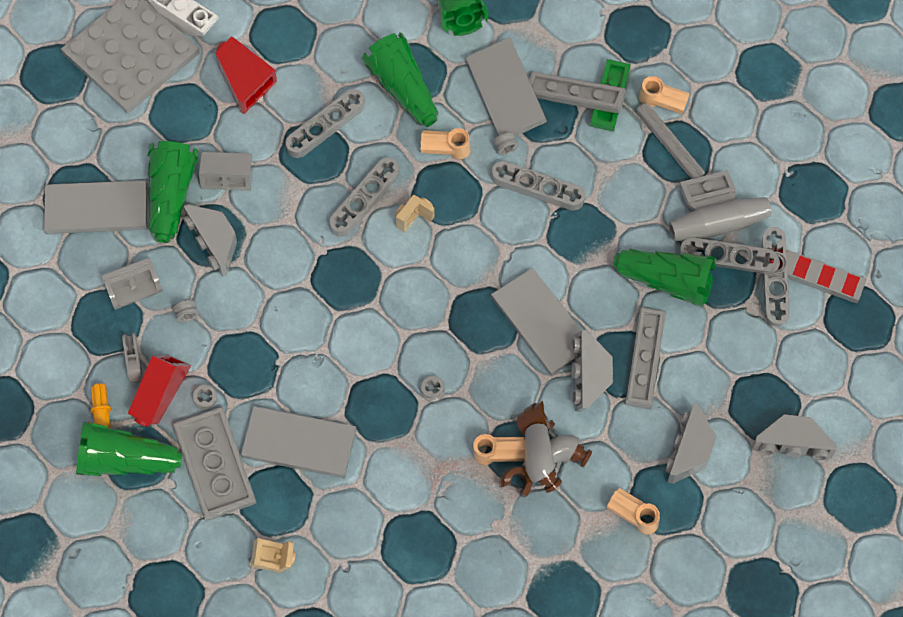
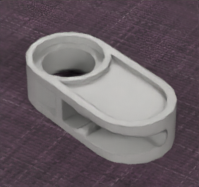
M131 333V336L124 334L122 335L129 382H141L143 372L136 333Z

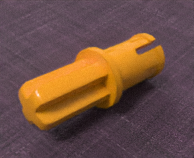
M99 383L94 384L91 387L93 408L90 409L91 414L94 415V423L111 428L109 413L112 411V408L108 405L107 386Z

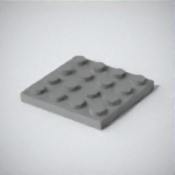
M119 0L61 48L62 54L127 114L200 54L199 48L170 21L159 14L146 0Z

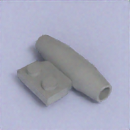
M728 170L680 182L679 188L687 208L689 207L693 211L670 221L669 231L673 241H684L690 238L706 239L744 229L771 217V206L767 197L735 200L736 189Z

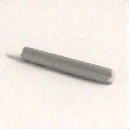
M648 103L640 105L637 108V114L691 179L704 176L705 171Z

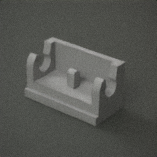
M202 152L199 169L201 189L251 191L253 167H251L252 154Z
M151 258L102 275L114 310L163 292Z

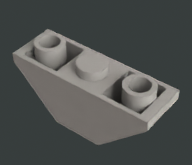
M189 204L184 206L186 216L183 217V220L189 231L194 229L197 237L195 239L202 251L206 249L210 256L207 259L214 271L218 269L222 276L227 275L237 245L234 229L223 212Z
M581 330L575 334L571 343L572 352L575 353V363L572 365V378L575 379L572 403L576 405V412H582L587 409L613 383L612 356L587 330Z
M695 403L691 412L687 410L681 423L682 426L686 427L684 434L677 435L673 449L678 450L676 458L670 457L665 470L666 473L670 474L667 482L671 484L706 469L716 440V435L701 407Z
M783 415L756 437L752 450L759 451L764 455L784 453L791 458H798L803 455L812 456L815 460H827L834 455L836 444L811 417Z

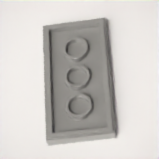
M510 37L466 57L499 136L509 132L517 136L547 122Z
M146 180L45 185V234L147 230Z
M531 268L491 294L492 300L550 376L575 361V353L572 352L571 343L572 338L581 329L534 268Z
M223 406L173 423L206 521L257 504Z
M254 406L241 457L345 478L357 429L356 426Z

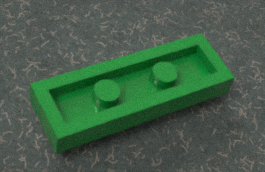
M607 59L601 84L625 88L631 64ZM594 109L590 127L614 132L619 114Z

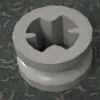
M511 132L502 134L494 140V145L498 147L499 155L510 154L519 147L514 133Z
M185 300L173 307L174 313L177 314L176 319L178 322H188L198 317L199 312L195 309V301Z
M430 376L423 380L421 383V393L425 400L438 402L443 398L445 389L444 383L440 378ZM432 384L434 387H437V393L428 391V386Z
M200 385L194 391V403L201 410L213 408L217 403L215 389L210 385ZM204 393L206 395L208 393H211V401L207 402L204 400L200 402V394Z

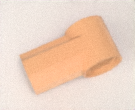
M650 76L642 82L638 99L641 104L648 103L651 107L659 106L683 114L690 93L664 85L660 78Z
M456 128L450 132L423 130L421 134V153L451 155L454 159L458 160L464 159L470 154V138L468 132L464 129ZM457 142H463V143H464V144L461 145V146H456V145H454V144L457 143Z
M480 435L474 441L473 457L481 465H488L492 462L525 461V437ZM481 446H488L492 451L484 454L478 449Z
M621 488L615 491L607 505L608 510L636 526L637 530L642 534H652L658 529L660 513L657 507L652 504H645ZM644 515H650L654 518V521L652 523H644L640 518Z

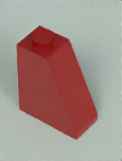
M233 36L217 47L215 52L217 65L240 112L245 114L277 82L276 70Z
M153 355L128 411L129 415L135 417L134 421L148 427L149 424H158L161 421L191 365L170 355Z

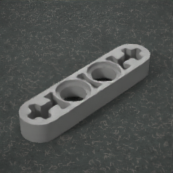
M356 89L345 92L291 133L286 139L288 154L294 158L305 156L360 114L365 108L363 93ZM350 99H352V100H354V101H356V100L358 99V104H357V105H356L355 103H351V104H350ZM332 112H339L342 118L338 121H332L328 116ZM314 126H320L323 132L315 136L309 130ZM293 143H301L302 147L298 148L296 146L293 148Z
M384 158L380 160L330 218V229L334 235L344 237L350 234L399 177V165L395 159ZM390 167H392V173H391V172H387V173L383 176V174H384V168H385V169H389ZM375 183L380 189L376 193H369L365 189L366 186ZM354 201H360L364 204V207L360 211H353L350 205ZM347 213L349 216L345 221L346 227L340 226L339 228H337V221L340 223L343 222L346 218Z
M506 161L497 162L492 167V181L500 187L572 211L579 210L584 205L585 192L575 184ZM502 170H506L507 175H504L503 178L499 177V173ZM514 173H516L517 175L515 178V182H512V178H514ZM523 177H529L533 180V184L529 187H524L519 181ZM546 185H553L556 187L557 192L553 195H548L543 191V188ZM561 189H563V190H564L563 197H562V198H559V197H560V194H561ZM576 194L577 199L574 202L570 201V197Z
M771 227L763 234L762 248L772 250V242L767 241V239L770 238L771 234H775L776 238L780 239L777 241L775 253L782 262V268L772 274H763L765 316L769 324L779 327L787 322L790 314L786 236L780 228ZM770 256L763 260L765 267H768V261L771 259ZM772 283H779L783 286L784 291L781 295L776 296L770 293L769 286ZM784 300L785 303H779V311L785 315H782L780 320H776V317L770 313H774L775 302Z
M701 238L686 239L682 242L680 248L682 253L690 254L687 248H692L693 244H695L697 249L705 251V256H711L714 248H723L724 256L720 260H716V266L772 274L780 265L778 255L773 250ZM741 251L749 253V260L744 264L736 262V255ZM701 252L693 253L695 255L704 256ZM754 253H757L758 259L765 260L767 256H770L774 262L769 263L768 267H765L763 262L755 261Z

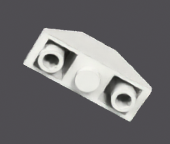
M148 0L159 14L164 16L187 36H204L219 19L218 15L194 0Z

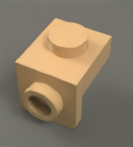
M413 195L406 205L402 204L396 211V228L405 233L419 214L432 221L434 218L432 203L425 198L420 199Z
M257 538L253 544L250 567L282 573L289 569L295 561L294 542L287 541L282 544Z

